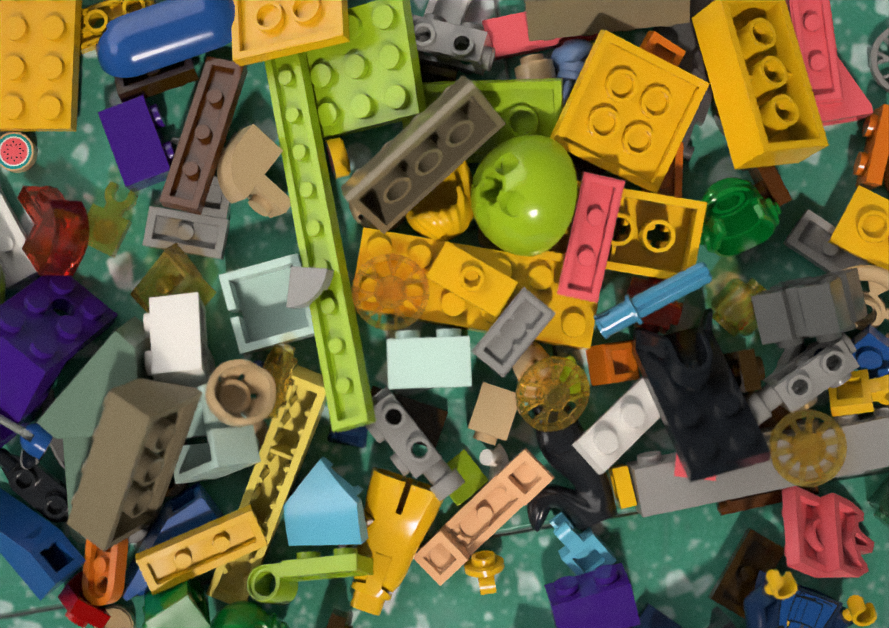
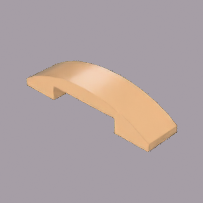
M525 448L462 506L416 552L413 559L441 586L521 507L526 506L554 479V476Z

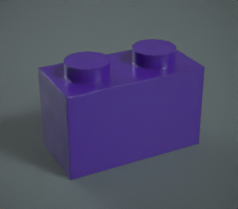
M142 95L98 112L125 187L132 192H136L165 181L176 150L171 140L165 142L160 128L166 126L158 104L151 105Z
M622 563L602 565L594 571L576 576H564L555 582L544 585L556 628H629L641 624L632 586Z

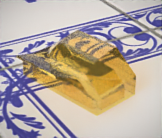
M175 243L165 249L130 295L147 313H150L149 298L198 292L204 306H206L217 292L204 280L189 257Z

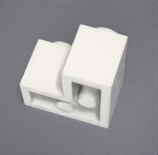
M199 293L149 298L150 313H144L143 315L145 335L151 339V350L145 351L147 374L153 375L154 381L194 388L207 384L210 376L215 371V362L207 346L206 310Z

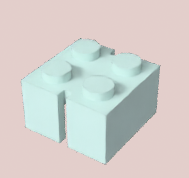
M298 253L219 275L228 311L233 313L242 311L243 318L239 316L230 318L240 354L249 355L315 336L310 307L300 309L286 307L291 266L302 267L301 258Z
M461 329L436 330V337L421 338L420 330L395 331V339H387L388 389L471 387L470 336H461Z
M207 384L197 387L202 392L186 439L207 437L208 443L183 445L174 470L176 484L219 479L261 462L259 441L255 435L254 425L234 427L219 421L210 411L205 400Z

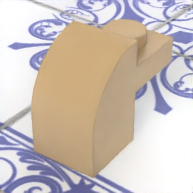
M255 124L239 130L225 147L218 161L217 178L222 193L231 204L248 198V203L255 212L272 218L285 214L291 206L289 196L265 175L283 150Z

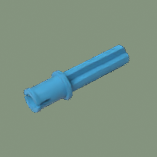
M699 262L632 298L629 294L625 295L626 300L600 314H595L593 318L602 336L607 339L614 333L636 322L639 325L643 324V317L710 283L713 280L707 265L704 262Z

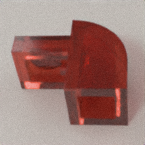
M23 185L17 199L33 221L34 226L22 250L39 275L73 276L85 255L89 241V220L82 201L65 200L58 188L52 186Z

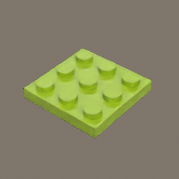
M376 0L349 8L350 42L306 52L322 140H329L412 119L426 110L410 0Z

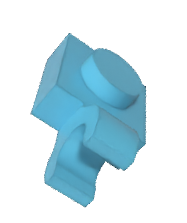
M562 511L549 521L555 528L554 534L565 545L558 550L559 555L576 575L594 571L602 565H612L617 561L614 553L590 527L580 534Z

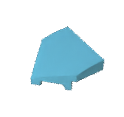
M324 456L316 463L283 506L289 546L363 544L369 538L362 501L358 497L363 489L359 485L352 486L331 468L334 464Z

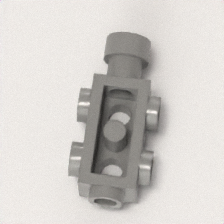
M426 13L423 17L412 14L419 58L457 67L465 74L475 73L483 75L485 70H491L496 50L495 47H492L488 32L484 31V28L470 22H463L461 26L447 23L441 16ZM424 52L432 53L433 55L426 56ZM461 60L470 62L471 64L464 65L461 63Z
M842 332V337L836 340L810 343L805 351L791 361L776 367L773 373L763 380L766 385L757 392L749 391L744 395L758 426L772 416L770 412L778 406H782L792 414L795 411L802 412L813 406L818 400L817 396L829 387H839L851 378V372L860 365L852 355L857 350L844 332ZM817 349H824L814 356V353ZM791 372L790 374H788L780 380L783 373Z
M385 387L372 397L376 422L365 426L379 444L384 440L388 442L395 452L390 456V459L404 477L410 472L415 479L424 474L432 484L429 489L439 502L465 483V480L456 468L450 469L430 440L388 387ZM391 409H398L401 412L402 420L399 424H392L388 420V413ZM414 443H425L428 452L424 456L415 455L412 450Z

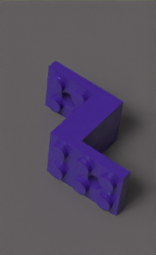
M58 265L0 305V414L22 427H26L34 421L64 364L112 326L118 316L117 313ZM53 309H60L68 315L60 316ZM0 424V448L18 434Z

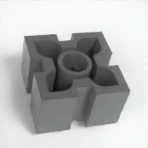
M857 268L830 272L821 276H808L781 281L771 286L769 290H763L751 297L762 345L777 342L778 348L797 346L803 343V338L816 336L817 342L839 339L842 337V332L855 329V322L868 315Z

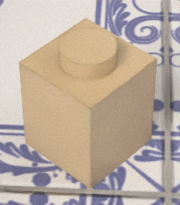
M482 382L467 428L475 430L473 438L491 445H496L498 438L507 441L522 395Z

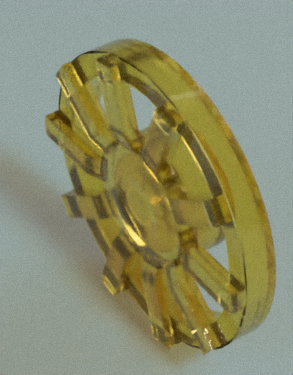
M282 342L272 348L263 366V369L268 371L273 377L276 387L275 403L266 419L278 417V410L281 406L285 407L287 403L286 393L288 388L293 386L295 381L291 379L292 371L297 364V358H294L295 347Z
M811 409L798 410L786 415L772 429L769 440L770 460L776 472L788 482L801 487L819 486L831 480L842 468L847 453L846 437L841 426L829 415ZM806 417L805 431L800 430L795 420ZM817 417L825 422L813 433V418ZM789 424L795 433L793 438L782 433ZM831 426L837 437L823 440L821 436ZM782 439L790 443V447L777 450L778 440ZM838 444L836 457L826 453V446ZM791 454L792 458L782 467L778 457ZM823 459L833 463L825 473L819 465ZM797 462L800 463L798 478L792 477L787 473ZM807 466H812L818 477L805 479Z

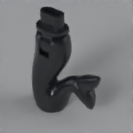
M559 390L551 392L532 403L531 406L536 416L532 423L537 427L536 439L543 456L556 471L575 486V490L557 484H548L528 503L527 513L532 528L536 532L541 529L551 508L560 509L578 530L617 515L614 495L606 472L599 475L572 446L585 431L577 417L572 412L568 413L572 410L571 405L565 406Z

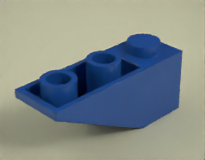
M198 481L164 504L137 553L224 516V514ZM136 555L125 574L123 598L126 601L135 595H144L150 591L136 563Z
M0 488V553L41 601L70 579L86 560L59 528Z

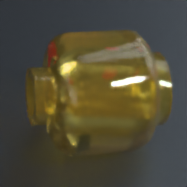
M752 277L747 283L739 278L731 279L711 301V307L714 311L713 319L734 338L738 334L750 336L758 328L751 297L766 289Z

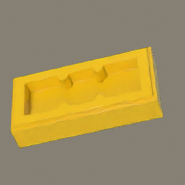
M447 241L426 275L427 279L495 318H498L518 283Z

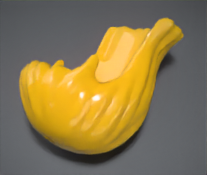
M466 160L406 214L409 225L421 236L437 241H447L461 235L468 228L474 217L470 199L473 177Z

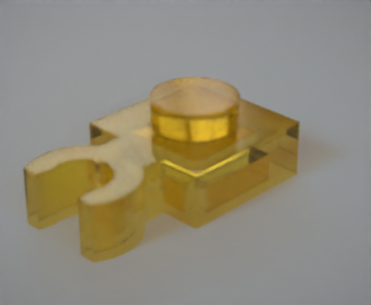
M110 182L104 193L106 200L104 208L92 204L76 240L115 258L132 224L131 221L122 216L125 211L135 206L138 194L130 190L124 201L117 202L115 194L118 191L119 185Z

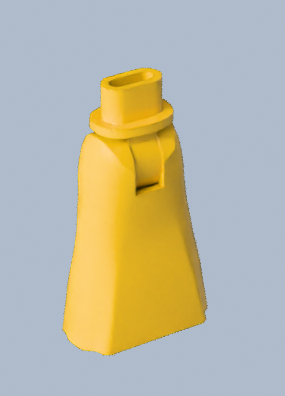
M373 467L366 495L365 510L375 520L367 529L369 538L363 544L357 545L359 555L373 558V575L354 577L355 580L352 582L351 587L355 591L350 606L380 616L385 600H391V592H394L404 580L421 542L444 501L443 499L439 502L429 489L432 485L406 476L404 477L401 474L383 468Z

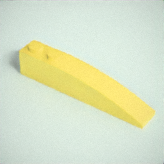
M299 365L289 374L259 453L261 462L255 464L238 508L240 509L251 504L266 536L268 545L217 567L206 595L228 604L243 600L248 601L250 596L247 590L248 576L255 567L263 565L284 513L283 506L290 498L327 402L322 374Z

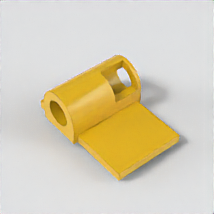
M858 185L828 243L874 266L889 270V200Z

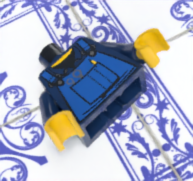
M760 570L755 589L743 601L746 628H847L853 622L858 626H868L877 619L873 603L868 602L865 604L863 597L859 595L850 596L847 600L848 608L842 606L843 603L829 595L796 583L792 573L789 571L781 577L777 570H769L768 572Z

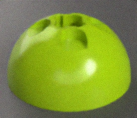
M522 135L498 144L483 158L474 174L470 193L473 215L482 233L500 249L524 257L542 254L561 239L570 224L577 199V178L574 165L562 145L547 136Z

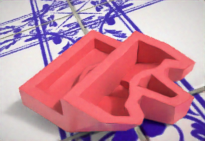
M798 486L782 489V518L784 520L785 532L784 554L787 567L816 578L860 577L869 571L861 555L872 553L874 542L859 528V522L864 521V512L860 508L836 493L819 497Z

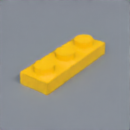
M250 504L135 555L136 563L152 595H155L265 547L268 543Z

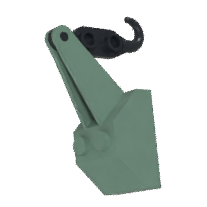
M136 316L114 331L36 422L55 439L63 438L66 485L40 463L30 469H23L20 463V456L10 453L3 447L0 448V466L9 481L10 487L50 521L68 522L72 510L71 500L78 491L83 476L81 470L85 461L89 458L94 442L92 436L100 424L105 409L103 402L107 394L114 387L122 386L137 378L154 381L153 375H148L145 367V351L151 350V339L146 337L144 324ZM69 526L72 538L78 543L86 544V538Z

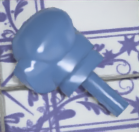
M578 38L566 40L551 55L554 67L559 71L557 78H563V83H565L563 87V106H565L593 47V44L588 40Z

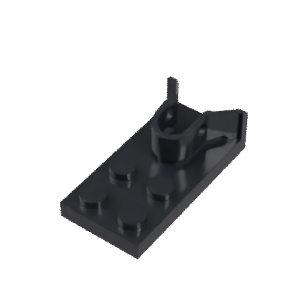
M712 308L704 310L699 326L664 336L643 327H636L633 330V356L690 483L770 461L771 450L711 330Z

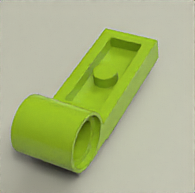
M337 548L333 550L334 556L321 557V552H299L295 560L281 561V563L255 567L248 576L247 590L249 595L256 601L274 605H286L295 598L298 591V582L373 575V558L359 555L357 548ZM275 577L276 586L274 591L270 593V582Z

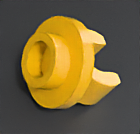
M489 550L475 552L464 563L465 573L471 577H478L480 595L497 593L494 575L500 573L505 568L504 559Z

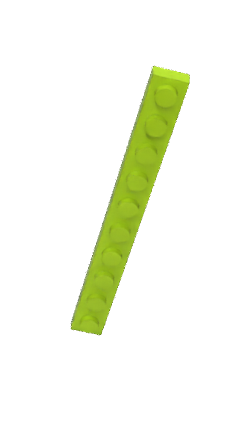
M306 52L267 60L264 63L279 144L283 150L281 155L302 267L334 270L328 289L323 290L309 307L332 431L344 432L374 423L376 418Z

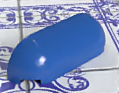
M165 0L117 17L106 25L107 30L101 36L98 44L96 43L98 62L102 70L114 77L130 78L223 47L232 42L231 27L235 17L234 1Z

